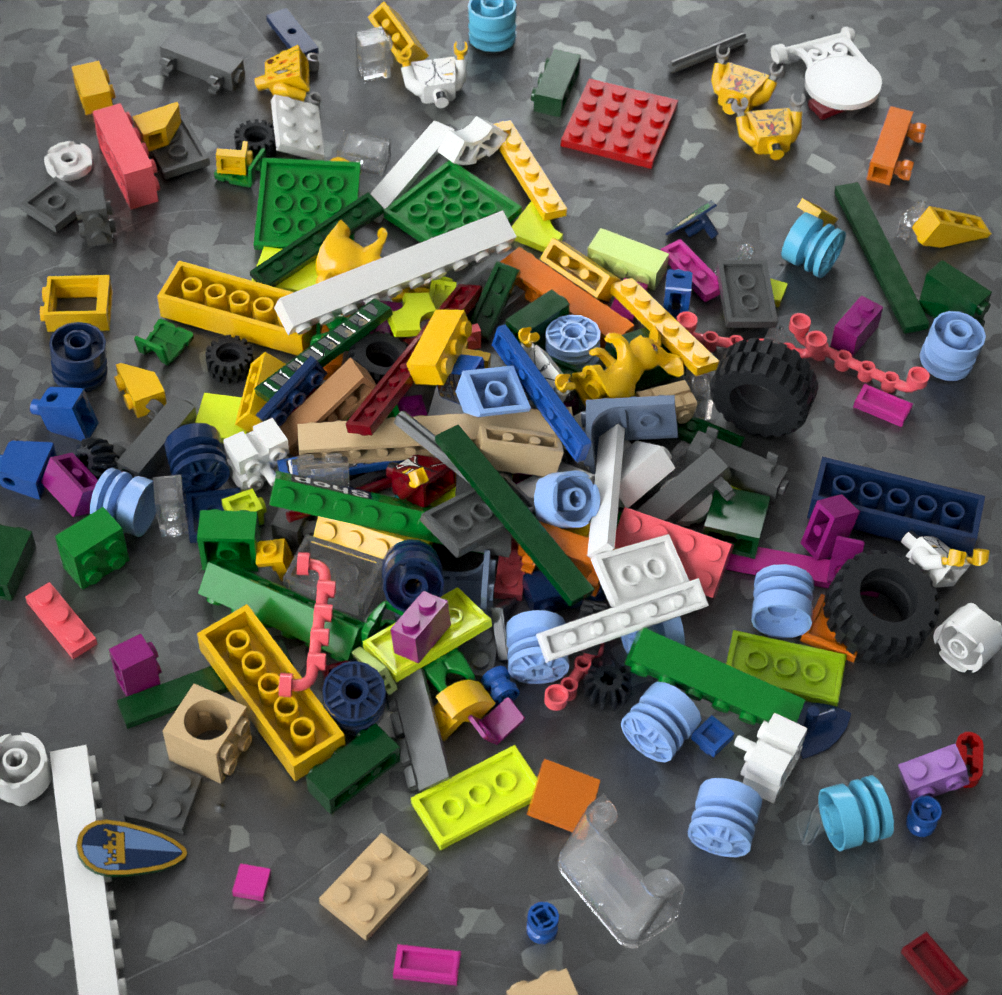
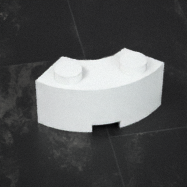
M476 116L471 124L464 129L458 131L448 130L437 152L456 164H475L478 159L485 155L491 156L498 150L508 134L494 124Z

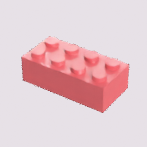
M121 103L93 111L99 147L130 210L158 202L157 191L160 190V185L157 177L154 176V173H157V167L154 159L148 158L149 152L146 144L140 142L141 137L138 128L132 127L133 121L130 113L124 111Z
M624 507L616 529V548H622L669 534L689 581L699 578L705 596L716 598L734 547L733 544Z

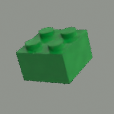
M104 507L55 536L63 568L82 590L96 584L102 577L113 570L120 569L129 561L123 529Z
M200 510L197 542L202 570H206L208 562L223 559L247 571L259 572V567L256 565L257 544L261 541L257 512L248 510Z

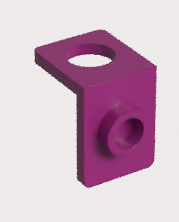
M837 536L830 560L827 577L828 583L831 584L835 578V569L842 567L848 559H853L856 554L863 552L864 541Z
M506 698L483 720L473 715H470L468 719L483 739L498 745L525 721V716L510 698Z

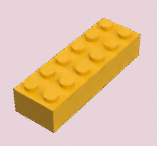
M178 261L157 296L160 315L163 318L226 336L231 335L233 338L237 335L240 336V340L245 338L247 342L297 356L310 346L311 338L316 334V324L303 334L298 335L297 332L290 335L287 334L274 307L279 298L294 292L183 261Z
M248 604L197 633L200 651L236 701L247 706L249 719L295 782L307 775L315 765L323 764L331 758L336 749L345 746L344 733L310 688L303 691H295L292 693V697H279L281 672L293 673L295 680L302 677Z

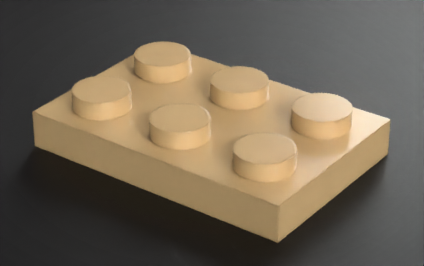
M381 833L322 894L319 902L367 941L426 878L428 868Z

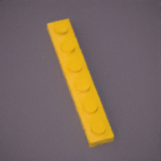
M511 120L495 123V126L508 134L506 140L498 149L543 221L565 217L567 214L565 204Z
M633 278L611 284L610 293L649 331H651L653 325H656L661 336V343L673 354H678L683 364L695 376L717 369L719 360Z

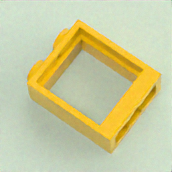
M110 275L48 276L47 286L42 288V299L45 304L40 307V319L42 322L45 321L47 332H55L57 328L74 322L89 323L99 328L100 331L110 330L113 297ZM97 297L96 311L56 312L58 298Z

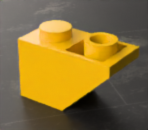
M178 102L132 116L133 125L138 128L140 133V142L146 144L148 152L169 145L181 124Z
M123 363L116 364L118 374L114 376L116 386L119 391L124 390L125 395L123 397L128 410H134L137 418L148 415L151 411L146 408L151 399L159 401L163 406L166 405L165 391L155 372Z

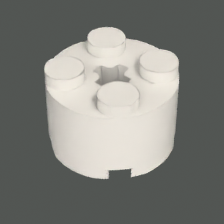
M968 603L966 606L958 608L936 628L933 639L935 644L939 643L941 648L939 654L948 665L960 672H966L967 670L977 672L1001 649L1002 624L993 620L974 603Z
M10 733L0 737V798L17 806L27 805L30 801L39 797L47 789L53 778L52 769L43 743L29 733H21L22 735L14 736Z

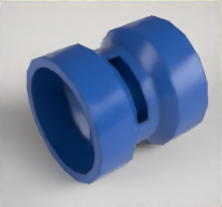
M505 666L494 667L481 678L482 685L487 691H490V696L496 703V707L506 698L514 701L520 694L517 685L510 681L511 676Z
M920 796L913 801L906 818V826L912 834L919 837H927L935 831L942 814L939 802L929 796Z
M538 902L530 907L527 917V934L533 942L547 944L555 939L558 932L559 913L554 905L548 902Z

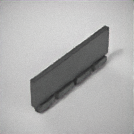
M420 668L396 683L397 690L390 695L386 693V702L389 712H394L390 715L395 738L401 739L397 741V745L400 747L402 765L408 766L404 769L408 790L419 789V791L423 792L451 779L452 775L425 672Z

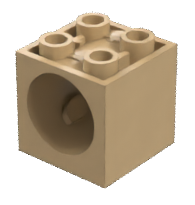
M193 684L163 729L169 761L222 784L227 775L230 776L234 772L239 755L242 751L245 752L252 742L247 706L196 684ZM209 730L225 732L211 740L196 738L201 733Z

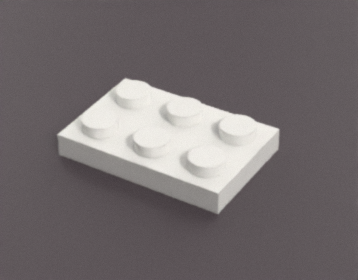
M274 94L271 106L276 150L312 160H322L325 154L318 106Z
M669 534L597 554L591 559L611 608L689 582Z

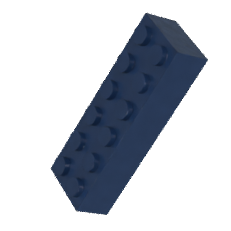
M822 457L807 518H811L818 500L842 494L860 511L852 528L854 530L902 541L903 537L913 530L920 537L934 536L950 549L966 552L971 557L978 537L985 496Z

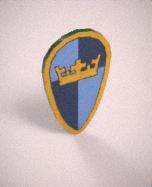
M98 820L86 825L79 833L75 846L78 859L84 867L94 874L105 877H128L164 871L176 866L187 856L186 848L163 833L113 820Z

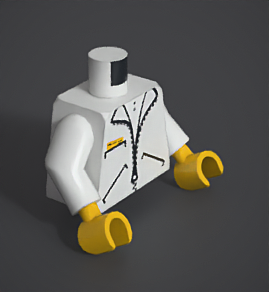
M457 41L454 43V53L457 56V60H455V57L415 61L411 62V66L409 65L412 55L410 48H406L407 57H402L400 50H398L396 60L403 65L401 71L406 88L416 96H419L425 104L435 103V106L438 108L446 107L449 101L455 99V92L461 90L467 79V60H464V56L467 54L468 45L465 42V49L459 51L457 49Z
M531 327L520 329L518 338L522 348L560 400L564 402L568 393L576 387L574 382L568 380L571 375L563 374L547 352L537 345L534 346L533 343L540 339L537 332L530 333ZM525 392V395L530 406L534 409H537V407L534 405L532 400Z
M913 530L909 531L901 541L910 550L906 557L910 558L909 562L914 565L917 563L923 568L922 573L925 576L929 575L934 587L954 586L971 564L982 566L989 559V550L974 548L973 557H969L966 552L950 549L934 536L920 537Z

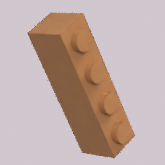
M351 357L287 418L282 426H279L288 439L289 453L294 457L299 456L297 424L346 421L377 385L368 371Z

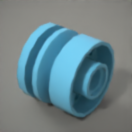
M515 0L469 1L470 43L475 48L488 52L503 51L510 48L516 40Z
M805 212L796 220L786 237L781 253L782 259L796 266L804 263L805 271H813V275L822 278L838 259L845 242L846 233L839 228L835 229V226L831 224L823 227L822 219Z
M873 775L863 777L861 780H852L848 787L841 783L820 790L818 800L822 823L830 842L838 851L860 846L863 840L870 843L877 841L878 838L881 840L892 836L894 820L891 805L882 784Z

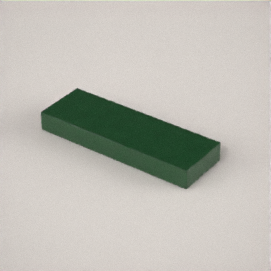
M496 261L469 320L471 325L479 324L481 338L487 341L491 340L521 273L519 269Z

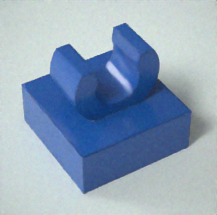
M711 715L692 733L691 740L698 744L699 748L708 756L715 757L733 740L734 732Z

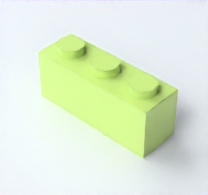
M600 228L588 246L587 257L619 278H633L635 281L647 284L649 289L655 290L667 271L669 254Z

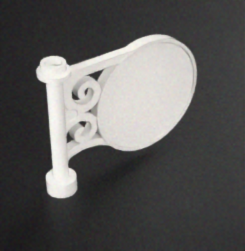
M843 27L841 33L785 47L783 44L771 47V56L776 64L786 62L787 57L791 55H798L803 59L807 66L804 81L806 91L812 98L827 107L838 110L861 109L872 104L880 94L882 86L881 76L876 68L868 63L853 44L855 32L852 28ZM848 51H850V53H851L853 56L847 55Z

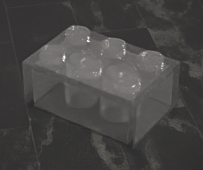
M306 534L283 577L284 587L316 601L317 583L319 580L318 572L310 570L309 576L297 575L298 552L311 553V559L320 560L325 563L330 570L331 581H336L335 598H328L327 604L333 605L335 610L364 622L383 585V559Z

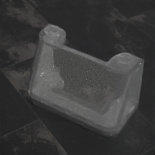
M603 794L586 808L558 856V868L616 940L624 947L637 948L678 920L684 886L673 873L665 869L654 870L645 877L639 872L609 837L610 834L607 830L615 824L617 810L605 794Z

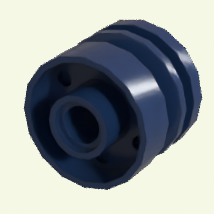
M82 322L68 323L57 328L51 335L49 342L54 382L59 387L82 388L85 392H90L100 387L106 380L108 373L107 348L104 334L99 328Z
M206 423L187 424L175 429L167 436L164 447L168 464L170 465L173 484L179 492L186 494L212 491L220 488L227 482L230 475L229 466L224 453L220 432L214 426Z
M407 539L396 543L388 549L382 561L383 591L387 601L395 609L405 613L423 591L441 598L444 589L442 564L438 553L430 544L421 540Z
M358 661L345 662L331 670L325 678L322 689L323 704L341 731L346 735L356 736L361 730L369 729L375 723L379 724L383 719L386 708L385 685L379 672L369 664Z

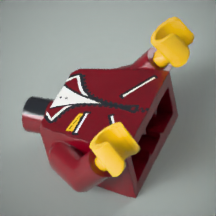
M417 454L400 464L391 462L386 469V476L392 479L393 493L399 499L407 500L423 508L456 487L455 472L438 458Z

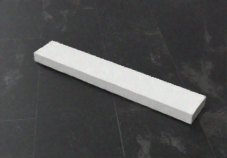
M433 121L370 193L384 209L404 195L439 154L437 151L448 130L454 131L453 128ZM383 214L373 221L380 223L384 218Z
M619 424L599 437L594 484L599 489L600 507L598 513L591 518L587 556L591 559L594 555L608 552L615 548L625 429Z
M697 578L536 634V637L547 663L639 631L643 627L647 628L705 608L709 604L700 580Z

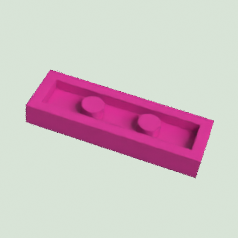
M681 239L661 248L660 251L669 254L668 265L673 270L681 269L692 272V289L704 302L720 295L717 275Z

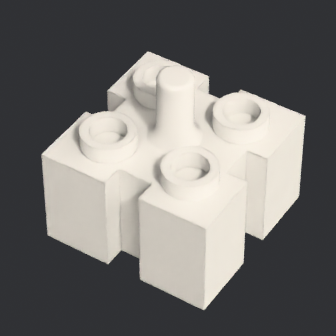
M271 418L253 426L252 432L245 434L242 431L223 440L225 454L229 458L227 462L230 477L238 488L241 487V492L252 488L254 491H257L263 487L266 480L273 486L276 470L279 471L277 460L288 458V439L274 419Z
M774 713L769 723L766 721L762 723L757 734L759 738L757 743L738 735L734 746L746 751L744 757L746 762L740 775L744 776L743 784L750 786L758 792L761 798L775 804L788 776H790L800 757L801 745L804 742L808 728Z

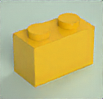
M99 61L72 66L75 86L86 115L92 114L93 111L113 106L112 99L116 98L112 84L108 85L110 79L107 69L102 70Z

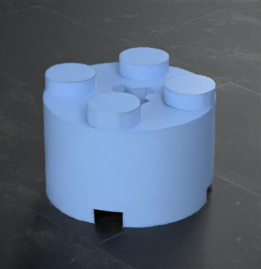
M578 470L551 473L544 478H540L537 481L534 495L537 519L561 529L586 526L599 511L600 493L597 485L591 482L588 474Z

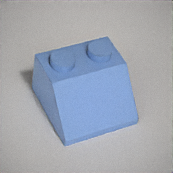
M514 366L465 370L462 372L455 392L464 413L476 417H486L530 411V404Z

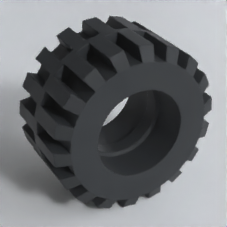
M374 331L373 334L368 333L352 345L348 353L347 360L351 357L363 366L376 384L380 382L409 346L405 341H400V337H393L388 332H385V334L380 333V331Z

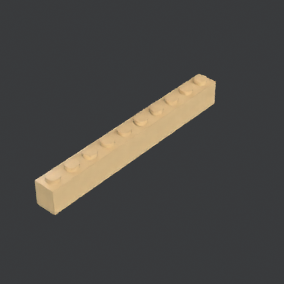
M566 407L573 416L572 407ZM532 408L529 412L476 417L466 413L413 417L435 436L459 424L473 443H475L480 424L555 434L540 411ZM396 417L386 418L372 436L347 433L345 424L347 421L297 424L300 467L403 461L417 454L436 457L395 425Z

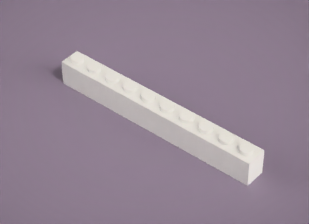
M500 211L281 297L274 309L287 334L290 335L297 332L300 335L309 331L315 324L326 325L332 322L335 316L340 314L348 316L356 312L358 307L366 305L374 298L379 301L380 298L387 295L389 298H393L402 293V289L407 287L415 289L423 285L425 280L430 278L433 280L440 279L447 274V271L452 269L455 272L467 267L468 263L476 261V263L482 262L490 257L489 254L494 252L502 254L511 248V243L515 240L516 235L504 212Z
M87 745L51 751V767L79 995H128L125 978H119L118 969L124 968L121 948L116 949L114 940L120 938L117 919L112 920L111 910H116L114 892H108L107 882H111L112 877L97 875L85 868L78 859L75 848L77 837L86 825L94 821L104 820L102 808L97 809L96 800L101 799L99 782L93 781V774L98 773L95 755L89 756Z

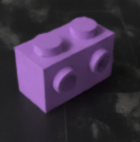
M956 744L898 765L901 780L911 803L920 796L933 798L969 784L968 771Z

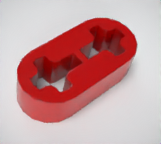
M964 732L958 736L955 744L965 766L970 765V774H972V777H968L969 784L962 787L973 788L979 783L983 774L984 745L983 740L976 733ZM965 743H969L973 749L971 755L967 754Z

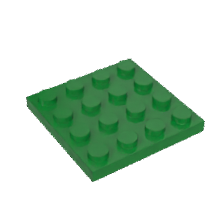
M262 158L254 249L263 250L264 247L284 249L359 198L361 162ZM356 232L349 236L353 241H355Z
M448 160L386 207L383 217L421 243L500 211L504 212L509 223H511L522 214V207L458 164Z

